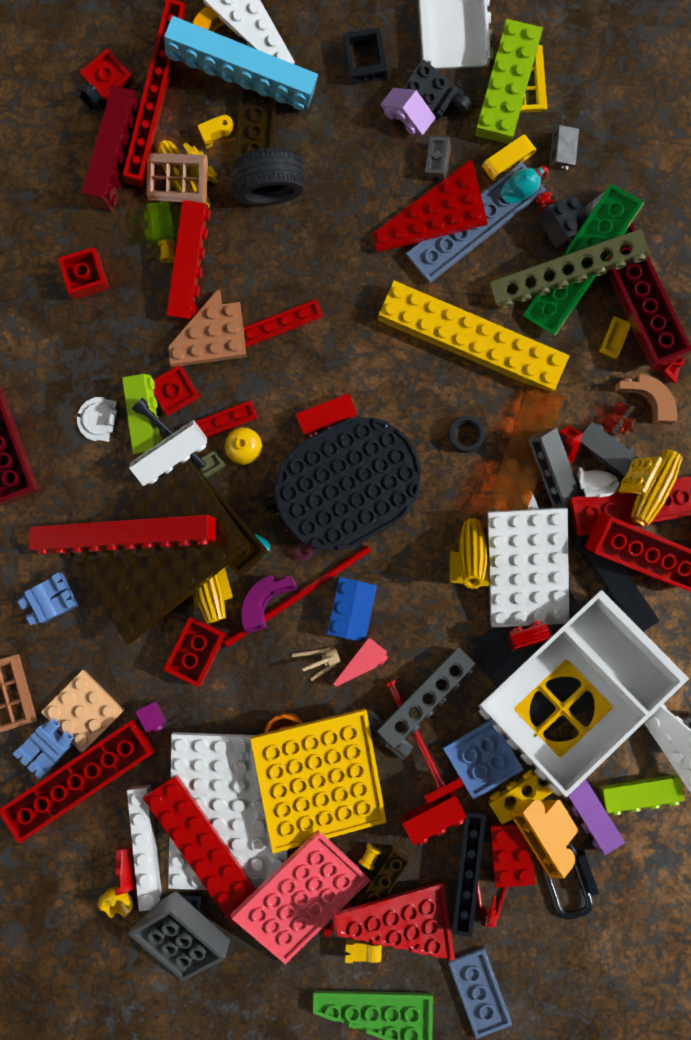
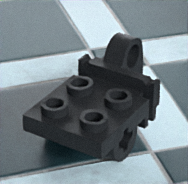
M422 59L403 87V89L417 90L431 112L435 114L434 116L437 120L442 116L448 105L464 116L474 101L464 93L462 85L457 82L452 88L450 86L452 81L424 59Z

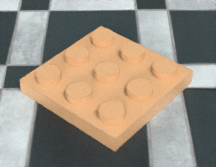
M82 670L41 713L49 721L55 718L60 723L58 730L62 734L67 731L74 736L71 743L83 753L125 710L85 670Z

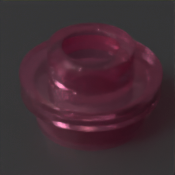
M301 542L295 548V555L301 561L310 560L314 555V548ZM303 548L308 549V553L306 555L301 554V550Z

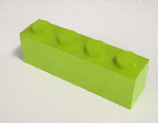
M147 374L122 377L133 454H143L162 441L159 429L144 414H137L132 409L143 397L148 402L149 409L157 416V400L153 392L155 384L151 375Z
M676 774L599 786L602 806L609 815H619L621 811L625 810L638 812L641 811L640 808L644 807L657 809L663 804L676 806L679 805V802L685 801L682 780Z

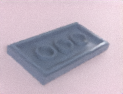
M484 946L459 955L453 961L447 960L475 1038L478 1039L512 1026L511 1018Z

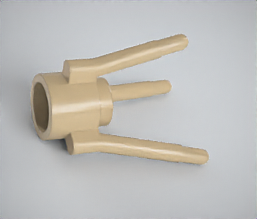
M330 647L291 654L292 657H301L325 653L321 655L323 660L302 668V671H306L322 664L327 666L311 677V681L330 669L337 667L336 664L341 663L336 649L330 650Z

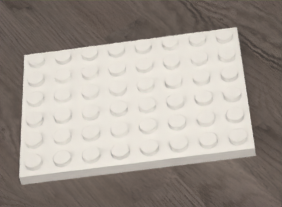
M173 732L171 736V777L176 774L179 776L252 883L258 888L288 859V850L274 854L271 851L249 738L255 735ZM169 837L168 889L207 890Z

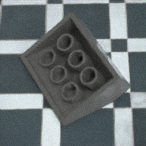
M177 892L162 899L128 932V935L182 981L225 960L230 943L229 938Z

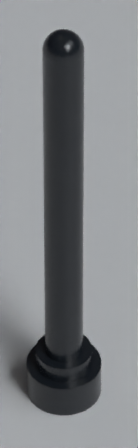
M143 397L132 407L137 414H144L167 437L174 433L149 409L148 402ZM195 452L190 454V459L200 468L206 466L205 461Z

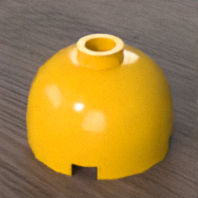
M240 427L228 434L225 439L224 448L226 455L235 464L250 465L259 459L262 454L263 445L261 438L255 431L250 428Z

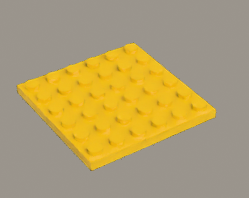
M365 708L249 737L273 854L301 846L317 830L327 838H332L387 822L368 715Z

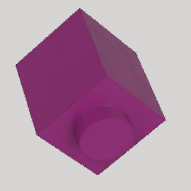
M157 701L136 711L146 733L150 730L152 733L163 728L162 724L167 722Z

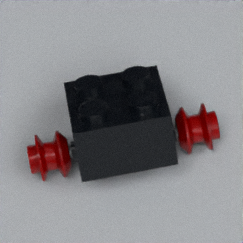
M543 192L537 197L535 203L542 206L540 209L542 213L537 218L556 249L567 244L569 247L589 215L576 194L556 202V199H550L551 192Z

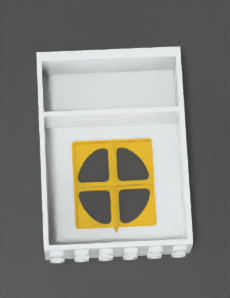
M601 590L478 705L480 708L478 712L486 720L489 718L494 723L492 727L500 735H506L508 738L506 742L514 750H520L522 753L520 757L528 765H534L536 768L534 772L542 780H548L550 783L548 787L556 795L567 797L689 678ZM565 676L578 679L581 682V686L564 702H560L546 687V682L553 678ZM540 691L555 706V711L542 724L535 727L530 719V704L534 694ZM589 691L593 695L595 709L589 726L584 727L571 714L569 707L583 693ZM559 716H564L578 730L579 735L568 741L556 742L546 739L543 732Z

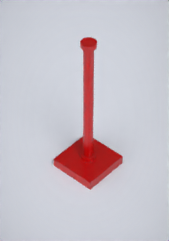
M393 680L385 684V687L389 688L399 707L404 701L395 685L396 681ZM417 730L414 734H411L436 783L434 789L424 794L428 804L464 786L459 777L448 782L443 780L419 731Z

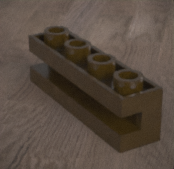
M392 845L370 878L371 881L364 887L353 904V907L386 898L410 862L409 857Z

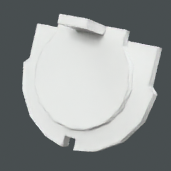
M94 397L87 400L78 411V414H81V417H77V425L80 432L86 438L95 442L97 440L109 442L117 416V401L107 400L104 397Z
M582 467L579 468L577 478L586 497H606L616 493L619 489L618 479L611 473L601 470L583 471Z

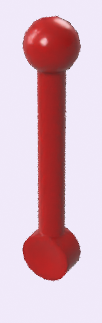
M350 902L345 905V909L353 907ZM334 924L324 930L326 937L331 936Z

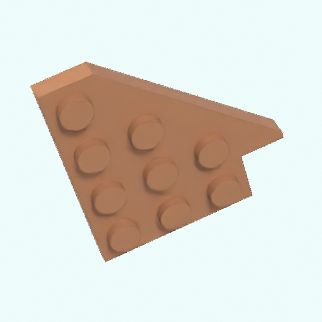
M217 290L170 344L169 358L171 367L247 357L240 302L222 304L221 292Z

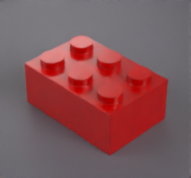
M189 617L164 671L197 687L202 686L227 633L195 617Z
M453 791L429 804L426 802L400 816L413 846L426 843L429 840L428 838L433 835H442L447 831L446 828L452 825L454 827L459 826L464 822L463 819L467 818Z
M514 820L508 821L503 825L500 821L488 822L492 878L495 887L536 885L533 851Z

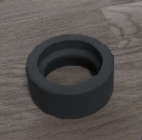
M468 415L454 420L448 431L449 443L455 450L462 453H469L478 449L485 437L484 426L480 420ZM468 423L476 428L478 435L473 444L462 445L457 441L455 432L461 424Z

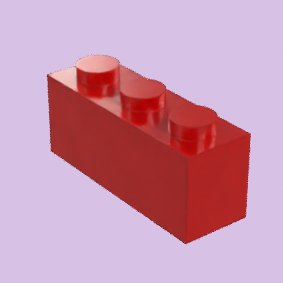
M347 393L296 414L304 437H309L310 439L319 434V432L344 420L356 418L357 412L350 394Z

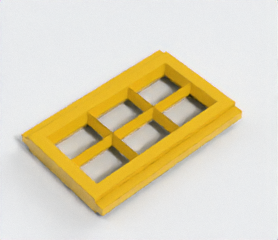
M538 45L533 63L534 67H532L535 86H527L526 89L536 91V104L526 105L525 93L520 113L547 111L542 45Z

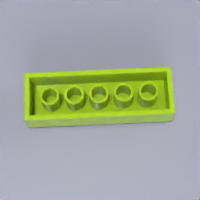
M506 19L475 136L506 144L512 142L543 27Z

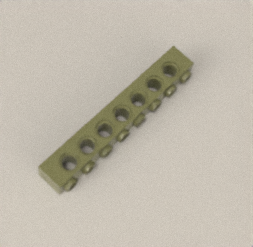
M642 229L500 278L490 282L496 304L499 307L508 308L513 306L514 302H525L532 299V296L538 294L539 296L546 295L552 289L566 288L569 286V283L575 281L576 283L584 282L588 279L587 277L604 275L607 273V270L613 268L615 270L624 268L627 263L633 261L634 263L642 262L646 259L645 257L649 256ZM626 247L632 249L627 255L621 254L622 250ZM611 254L612 258L609 261H602L604 255ZM586 261H593L591 267L583 268ZM568 267L574 268L570 275L564 274ZM549 274H555L552 281H546V277ZM531 280H536L535 286L528 288V283ZM514 286H517V292L515 294H510V289Z

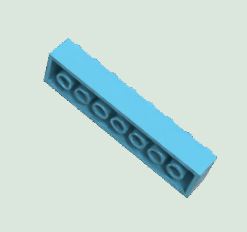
M172 16L164 36L166 56L171 60L181 61L191 68L201 69L208 75L219 76L224 81L234 82L244 89H252L262 96L274 98L279 103L292 105L297 110H308L315 91L317 73Z

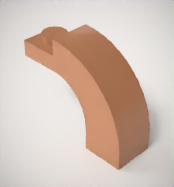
M639 374L634 378V381L633 379L625 378L615 385V392L637 393L649 400L653 410L652 424H673L677 421L675 399L670 390L658 379Z

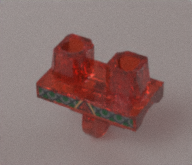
M620 401L617 402L611 411L617 414L619 418L614 420L608 415L601 424L608 431L607 434L616 435L621 426L623 428L620 433L623 435L627 431L634 432L636 427L633 423L636 419L630 417L627 421V418L635 409V406L632 404L627 406Z

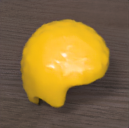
M119 886L108 889L99 899V909L104 911L109 918H113L115 914L125 917L134 907L129 892L115 895V889H118Z

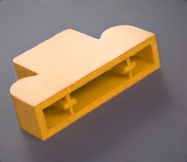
M540 800L520 801L509 814L549 878L564 879L575 864L574 853L566 848V846L576 835L578 828L560 800H544L543 802Z

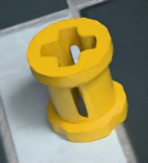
M173 240L159 241L158 246L161 251L159 261L161 263H174L173 247L175 242Z
M367 843V849L358 862L367 869L373 870L378 856L383 852L378 847Z

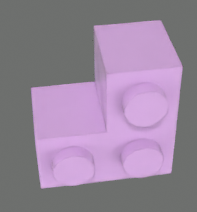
M393 88L380 104L384 109V114L389 119L401 120L410 134L423 135L436 118L417 90Z

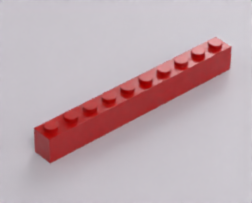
M166 0L123 171L124 183L143 188L147 173V157H149V153H152L174 61L166 56L164 36L172 16L185 20L186 16L185 3L176 0Z
M210 515L35 526L30 527L29 550L37 551V555H49L51 551H54V554H66L68 550H71L72 553H83L85 549H88L89 552H100L101 548H106L107 551H118V547H124V550H135L136 546H141L143 549H153L154 545H160L161 548H171L172 544L188 547L190 543L206 546L208 542H216V518Z

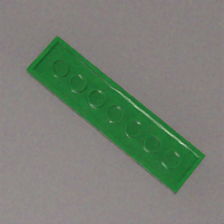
M611 183L563 256L624 235L643 207L644 202ZM610 254L604 255L602 261L606 262ZM586 261L583 268L591 267L593 261ZM568 267L564 274L570 275L574 268ZM550 274L546 281H552L555 274ZM596 276L587 277L588 279L584 282L576 283L575 281L569 283V286L563 289H552L546 295H536L523 316L556 336Z

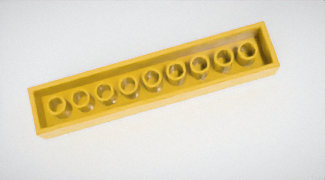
M393 281L378 317V321L550 395L555 391L570 356L397 281Z

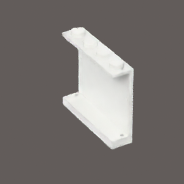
M418 0L422 59L437 70L489 67L490 59H493L494 55L493 47H490V42L492 41V29H489L491 12L487 10L490 0Z

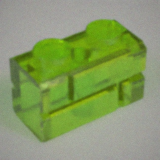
M169 202L147 203V210H144V220L148 222V228L145 229L146 239L150 241L152 246H158V242L161 240L174 241L172 210Z

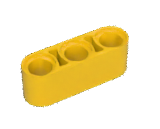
M524 134L488 158L482 164V168L494 182L531 157L536 152V148Z

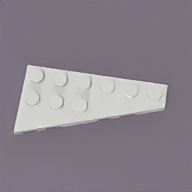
M203 0V3L208 8H212L231 30L247 42L249 47L295 65L291 54L260 0Z
M663 704L644 724L691 793V729L683 723L681 718L675 717L668 711Z

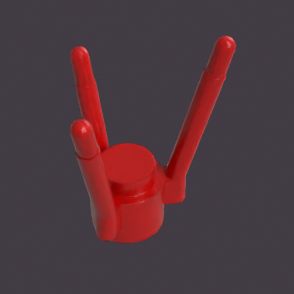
M478 881L477 917L481 918V925L491 928L496 927L507 887H503L496 909V895H493L490 907H484V910H482Z

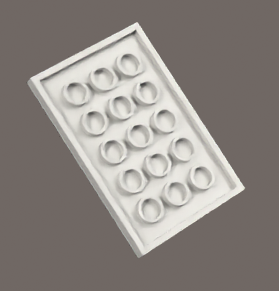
M562 507L487 511L491 627L528 626L540 620L542 624H565L569 620L568 509Z

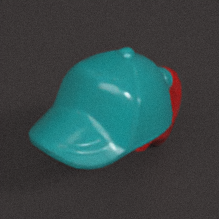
M542 165L537 169L522 168L516 171L502 187V198L507 203L515 204L532 196L538 191L541 179H545L548 176V168Z

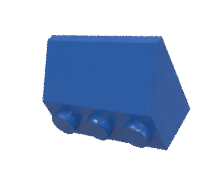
M339 577L327 634L365 642L377 585Z

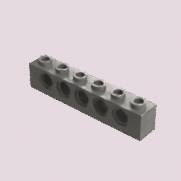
M459 647L456 648L375 733L391 749L395 747L399 749L407 741L405 737L409 733L414 734L420 728L418 723L423 718L427 720L434 713L432 709L446 701L447 697L445 695L450 690L454 692L461 685L459 681L463 677L467 678L474 671L472 667L475 663ZM451 666L455 667L458 671L456 677H453L449 672ZM438 680H441L444 683V689L442 691L438 690L436 687V682ZM424 694H428L431 697L429 705L425 704L422 700ZM410 708H415L418 712L415 719L409 716ZM397 722H401L404 725L402 733H398L395 730Z

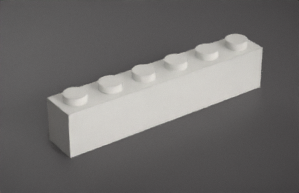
M151 784L132 786L127 790L139 911L151 910L161 901L162 895L155 819L153 812L143 799L144 795L152 791Z

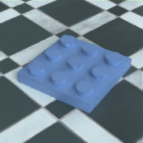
M491 719L443 747L473 800L523 771L521 764L506 742L505 737L492 727L494 723Z

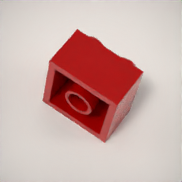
M95 247L58 258L68 294L74 300L110 289L100 254Z

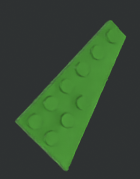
M314 990L313 1014L334 1022L339 1021L353 1029L358 1028L366 1031L367 1034L383 1040H432V993Z

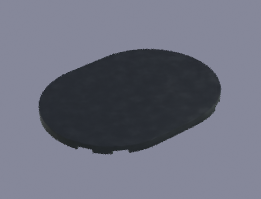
M367 417L344 420L302 442L284 459L275 481V502L278 513L287 529L297 539L311 547L329 551L354 547L396 524L411 510L421 486V466L417 452L406 435L386 421Z

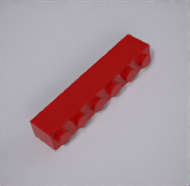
M182 201L167 316L192 320L193 316L197 313L195 299L199 297L200 286H197L198 278L202 277L200 263L201 259H204L205 256L203 242L207 240L208 229L206 228V221L210 220L211 210L208 209L206 203Z

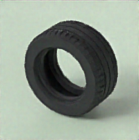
M266 148L251 151L237 157L230 168L234 196L243 204L254 206L276 205L297 198L305 189L302 159L292 150Z

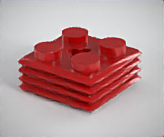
M540 620L531 623L524 630L522 626L512 629L507 637L510 644L509 647H511L510 651L520 650L550 639L552 635L548 631V624H542Z

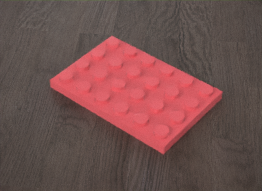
M317 830L231 914V918L286 964L333 918L332 913L339 912L371 880L365 872L323 833Z

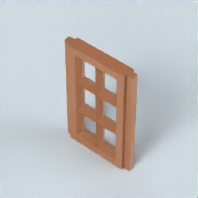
M149 153V157H147L148 200L172 202L188 200L205 203V199H207V155ZM156 164L167 165L166 176L155 175ZM171 165H183V176H171ZM187 166H199V177L187 176ZM155 179H165L166 190H155ZM171 180H183L182 191H171ZM187 180L199 181L198 192L187 191Z
M19 654L0 659V667L10 664L14 679L4 682L0 669V687H2L6 702L0 704V709L7 707L11 720L9 723L0 724V732L37 721ZM16 683L19 699L9 701L5 686ZM21 703L25 718L14 720L11 705Z

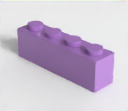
M586 779L567 797L563 796L565 801L569 799L572 806L570 809L575 817L581 818L583 823L580 825L587 835L590 833L594 840L591 842L598 852L601 850L607 855L625 843Z

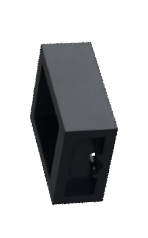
M367 28L363 31H349L343 34L350 84L355 85L387 79V65L380 28ZM376 41L380 64L354 68L350 45Z

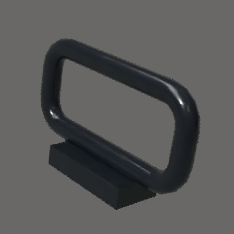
M569 842L566 848L570 849L575 856L573 867L586 902L583 908L573 911H565L563 909L553 878H549L539 862L557 914L566 920L580 918L589 914L594 905L592 896L599 894L585 850L577 852L574 845Z

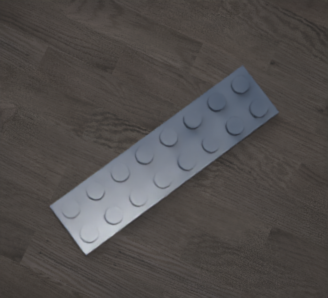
M523 162L481 194L488 225L422 241L406 253L407 258L429 284L534 202L541 193L546 191L540 183V187L535 194L518 203L510 204L502 198L501 189L516 171L527 168Z

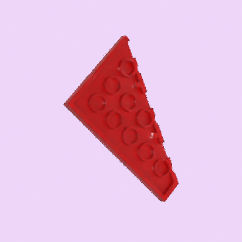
M473 160L467 162L376 230L373 236L377 253L488 225Z
M442 882L332 913L334 931L339 937L352 938L358 941L362 940L385 947L389 946L422 955L445 958L450 961L455 960L445 888Z

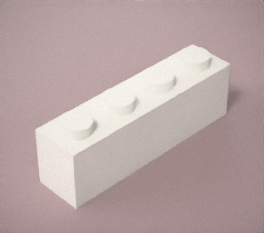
M192 420L130 462L129 469L143 486L148 483L151 485L159 479L158 476L162 473L167 474L174 469V465L187 461L190 458V454L195 451H202L206 447L207 437L196 422Z

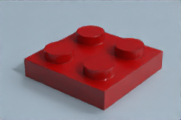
M108 48L80 71L81 76L98 90L99 96L104 97L106 100H108L112 85L123 87L133 79L132 74Z
M177 366L154 379V395L167 417L200 398L182 366Z

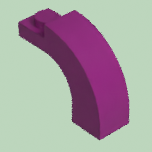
M270 575L258 581L249 590L242 606V622L245 631L252 633L267 628L264 616L266 604L272 597L297 589L296 582L292 577L284 576L276 581Z

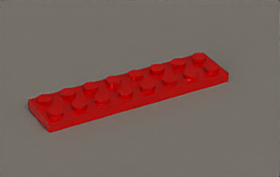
M691 476L676 479L663 507L651 523L691 516ZM617 490L616 493L606 497H586L584 495L569 498L576 536L590 535L600 512L636 526L633 524L631 514L637 494L620 493Z
M176 774L144 795L143 799L227 920L234 927L237 923L231 918V914L257 888Z

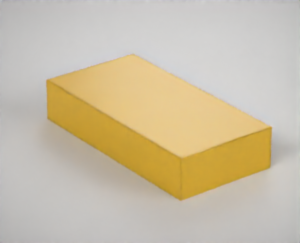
M615 316L612 318L599 353L614 359L618 358L631 326L628 321Z

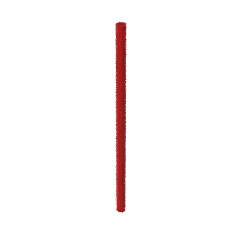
M368 545L264 614L265 621L267 622L370 553L371 550ZM243 628L226 639L224 643L229 647L249 633Z

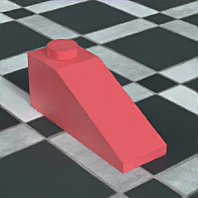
M368 637L333 684L337 687L376 668L378 664L382 666L388 658L386 656L387 651Z

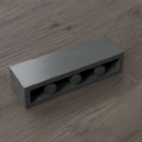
M591 422L582 432L583 436L579 447L621 479L628 473L631 462L635 458H639L634 454L635 451L632 448L623 446L619 443L620 440L616 436L607 434L604 431V427L598 423L594 424Z
M557 428L542 429L529 437L528 441L553 508L570 507L569 498L581 496L579 487Z

